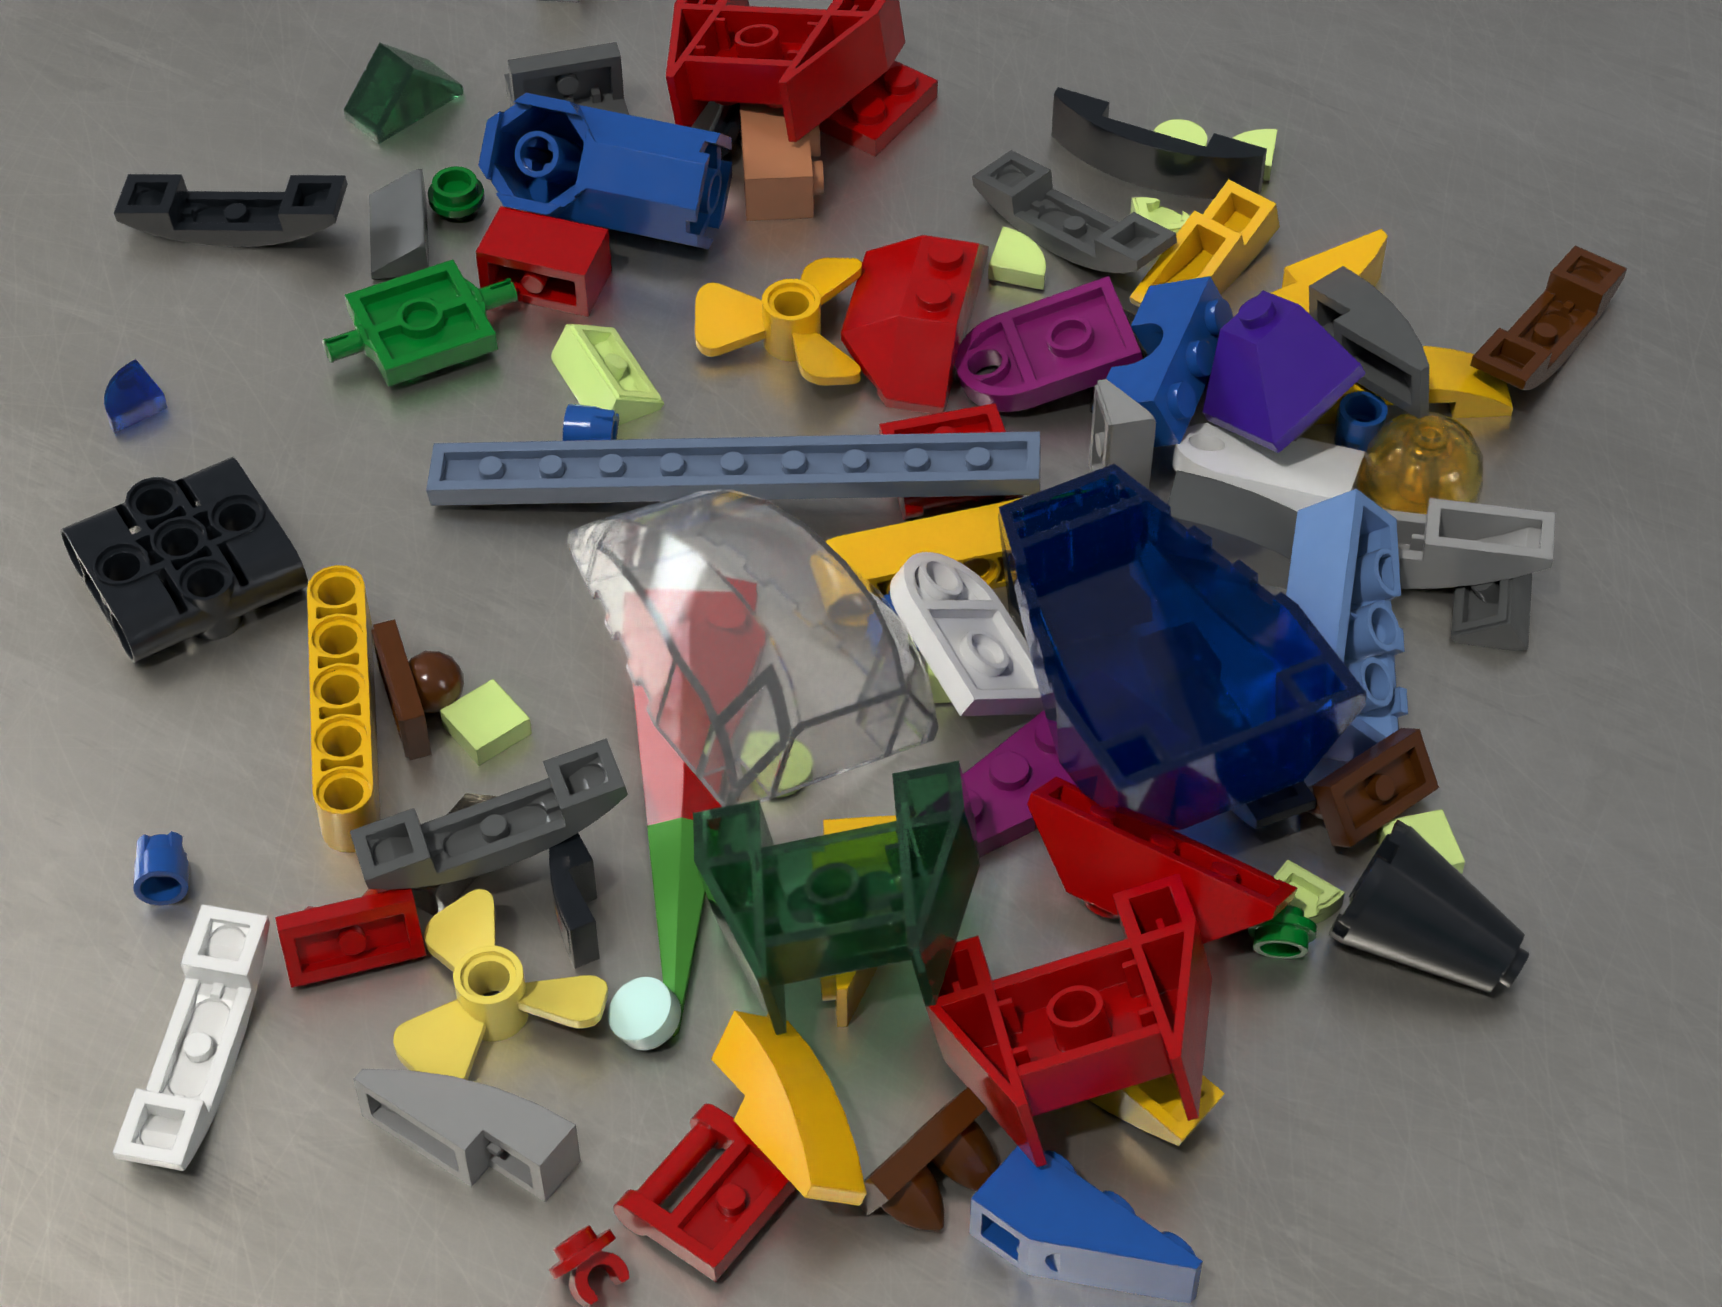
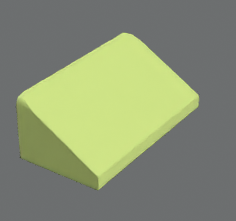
M566 324L552 351L551 359L580 405L615 410V413L619 414V425L661 410L664 401L615 328Z

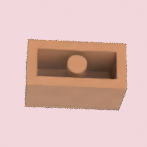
M740 103L746 221L814 218L813 195H824L823 162L812 161L811 158L821 155L819 125L799 141L789 142L783 108H771L766 104Z

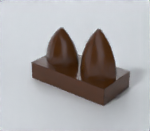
M1398 729L1322 780L1309 786L1308 788L1317 801L1316 808L1306 812L1319 819H1323L1332 846L1352 847L1437 790L1439 786L1420 729Z
M969 1087L945 1104L864 1179L867 1194L859 1207L867 1216L879 1207H882L886 1213L907 1226L926 1231H940L944 1227L943 1198L938 1182L926 1165L931 1161L950 1179L974 1191H978L999 1167L989 1139L975 1121L987 1107Z

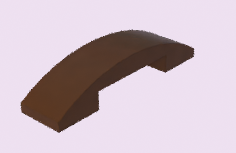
M1575 245L1550 272L1546 289L1508 331L1498 328L1473 355L1470 366L1521 390H1531L1541 385L1564 364L1587 336L1623 281L1627 268Z

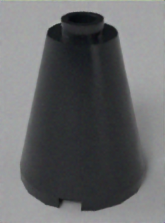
M1400 820L1395 822L1391 834H1387L1350 893V904L1343 915L1338 914L1329 931V936L1342 944L1488 993L1494 989L1498 982L1509 988L1521 972L1530 954L1520 948L1525 934L1414 828Z

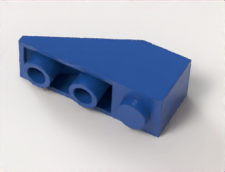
M1017 1146L971 1197L969 1234L1026 1275L1191 1304L1197 1296L1203 1261L1196 1257L1192 1248L1176 1234L1167 1231L1161 1233L1135 1214L1130 1204L1118 1194L1107 1190L1102 1192L1077 1175L1069 1161L1054 1151H1044L1047 1164L1036 1167Z

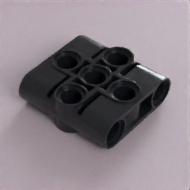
M234 457L176 481L164 477H152L141 480L127 492L124 503L60 530L65 548L76 571L133 663L194 636L203 640L226 638L238 629L244 614L308 586L307 575L296 549Z

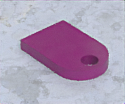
M1107 276L983 321L973 328L960 343L955 366L962 389L972 402L978 406L996 403L999 412H1013L1029 409L1097 385V380L1106 379L1111 367L1132 364L1142 360L1143 357L1111 279ZM986 366H999L992 373L985 375L976 374Z

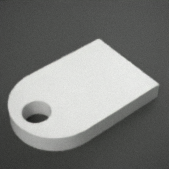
M1207 422L1187 427L1181 443L1175 445L1172 465L1175 472L1179 470L1216 479L1255 492L1298 512V510L1354 490L1361 474L1365 451L1299 437L1280 453H1277L1214 423Z
M920 552L912 555L892 578L890 583L892 604L960 716L1039 714L1061 696L999 597L979 575L967 566L942 554Z

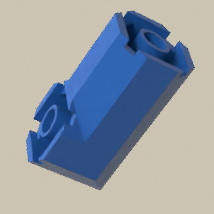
M531 93L523 94L513 101L516 104L505 112L499 111L487 120L478 166L486 179L491 180L498 191L496 195L503 206L709 250L714 239L704 237V234L708 227L719 229L724 219L732 179V162L721 160V148L732 150L731 137L717 132L582 106L570 101Z

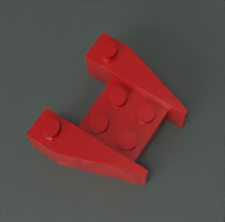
M677 0L674 5L666 69V81L675 124L692 127L709 101H714L719 105H733L737 103L766 104L771 108H783L788 141H799L889 70L905 44L899 0H833L827 10L749 6L748 0Z
M1179 873L1112 894L1125 937L1124 940L995 980L992 979L979 935L912 956L923 1001L944 1061L966 1087H969L987 1107L986 1110L1036 1167L1047 1164L1033 1117L1039 1114L1172 1074L1187 1120L1190 1121L1199 1116L1212 975L1197 919Z

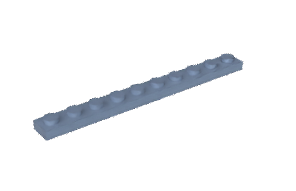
M1040 431L434 443L426 491L431 506L1040 495L1041 442Z

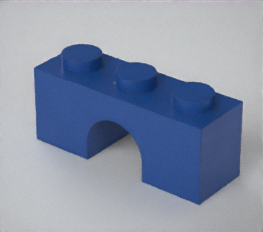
M1210 276L1149 286L1131 324V328L1148 356L1132 364L1111 367L1106 377L1108 381L1154 416L1156 421L1154 447L1181 443L1209 380L1220 329L1233 318L1229 303L1222 298Z

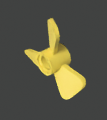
M476 889L435 914L427 923L424 931L427 950L453 972L457 999L399 1025L394 1032L393 1043L398 1059L411 1071L449 1075L468 1080L482 1040L495 1042L514 1036L525 1025L529 1013L573 1028H588L596 1025L601 1020L608 999V986L602 978L592 975L525 983L523 967L519 958L510 950L496 946L495 906L492 894L485 889ZM491 991L500 992L493 996H482L483 994Z

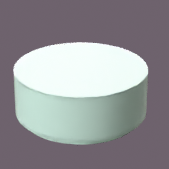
M639 977L624 984L612 998L608 1009V1022L611 1030L626 1045L636 1050H650L665 1043L677 1029L681 1017V1006L676 995L663 982L653 977Z

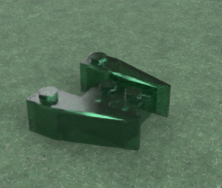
M959 760L892 773L896 821L774 845L759 800L693 813L694 862L712 912L776 1035L787 1033L784 984L911 960L925 1006L936 1005L980 867L975 817Z

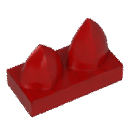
M411 888L392 890L368 889L362 897L320 907L308 906L302 911L275 917L291 988L426 956Z

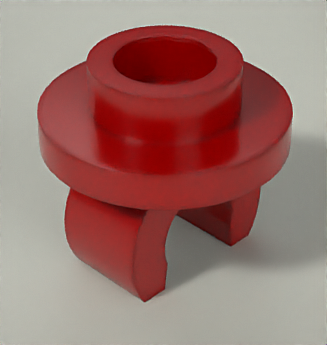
M588 1225L553 1249L560 1261L548 1271L554 1280L571 1271L569 1278L570 1292L573 1298L584 1307L598 1301L595 1292L588 1283V1276L592 1268H603L615 1285L622 1284L629 1279V1271L625 1262L614 1253L602 1251L603 1248L616 1239L611 1229L596 1235L592 1227Z

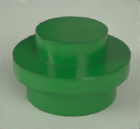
M459 166L440 170L433 177L432 184L428 189V201L432 210L439 215L450 218H462L476 212L482 206L485 199L483 185L476 178V175L471 170Z
M1287 905L1273 919L1249 927L1248 933L1254 938L1253 949L1257 953L1272 958L1296 959L1308 954L1309 943L1316 939L1317 925L1314 921L1304 917L1302 909Z

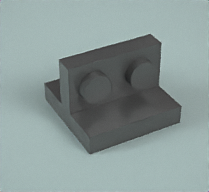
M617 42L508 60L509 73L504 74L506 92L511 107L516 104L513 101L525 93L570 101L582 106L629 115L624 100L621 55Z

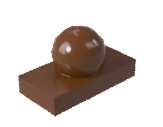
M395 619L374 624V629L371 632L377 664L405 757L409 756V760L430 756L432 753L424 712L440 713L441 709L458 700L463 691L464 674L452 656L440 651H423L408 661Z

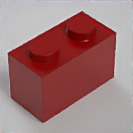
M500 206L476 250L480 288L510 278L511 283L513 282L518 302L589 317L612 272L609 229Z

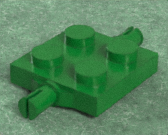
M452 259L345 294L347 312L354 323L355 330L323 339V347L330 363L363 352L375 362L389 387L498 350L496 333L487 319L486 311L511 302H517V292L510 278L478 289L463 277Z

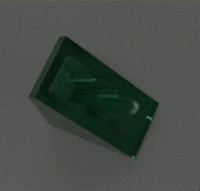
M379 43L343 109L344 117L372 140L380 144L462 95L463 85L430 60Z

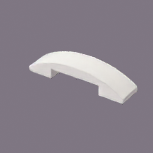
M201 905L180 964L186 976L147 1087L145 1090L136 1088L112 1152L116 1159L184 1171L193 1159L219 1108L244 1039L267 944L270 925L267 915Z

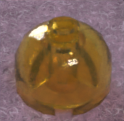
M1429 412V415L1421 418L1405 413L1383 425L1370 441L1363 457L1360 491L1383 509L1427 514L1429 498L1479 503L1483 487V454L1471 431L1458 420L1437 412Z

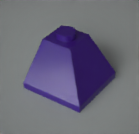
M1263 290L1256 297L1246 301L1240 307L1238 313L1220 329L1202 412L1207 421L1280 453L1366 373L1362 365L1301 305Z

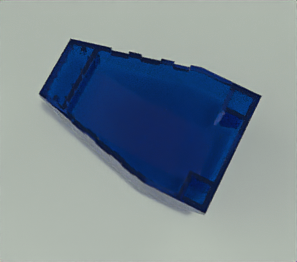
M1115 463L999 507L1000 524L1021 620L1059 763L1082 793L1101 807L1164 829L1183 830L1304 781L1365 707L1366 691L1296 602L1283 592L1274 596L1258 583L1257 572L1240 559L1234 563L1227 560L1212 548V538L1195 525L1187 529L1171 516V506Z

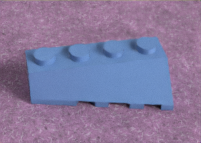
M1358 489L1305 507L1297 512L1268 728L1308 756L1345 762L1351 761L1399 729L1398 717L1408 714L1407 689L1400 686L1396 687L1394 656L1405 652L1403 628H1400L1391 604V599L1401 596L1397 519Z

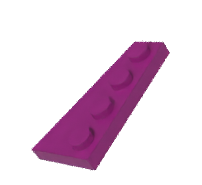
M1095 668L916 811V828L963 866L1035 831V821L1027 806L1030 794L1057 776L1088 793L1097 794L1115 784L1122 789L1143 779L1145 770L1165 760L1172 765L1190 756L1192 740L1100 669Z

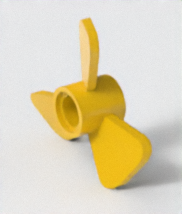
M827 257L817 259L805 267L800 279H783L768 286L762 295V300L719 283L711 282L703 285L697 292L695 300V342L698 350L705 356L715 357L763 340L764 347L771 356L782 361H797L801 375L811 383L821 386L857 384L861 380L860 366L821 336V306L860 278L862 262L856 258Z

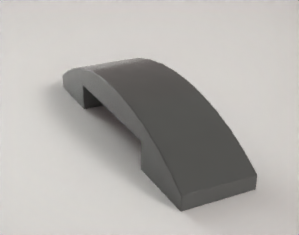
M1012 150L972 176L973 186L1011 225L1052 253L1087 268L1111 273L1138 271L1177 243L1175 232L1135 212L1118 222L1053 189L1052 172L1050 169Z
M607 738L543 761L548 775L547 779L423 824L420 823L415 808L351 830V838L368 889H409L460 881L530 858L577 834L613 809L628 795Z

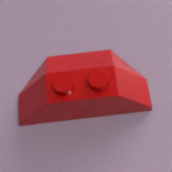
M920 235L865 252L862 262V274L856 281L841 330V341L855 362L860 366L863 374L877 388V395L886 407L927 414L945 412L956 374L955 360L960 343L967 334L986 265L989 246L980 243Z
M1057 776L1030 794L1027 806L1066 892L1084 900L1086 907L1090 911L1102 917L1119 919L1113 893L1179 873L1196 916L1202 942L1205 944L1273 919L1293 901L1298 889L1094 793H1088Z

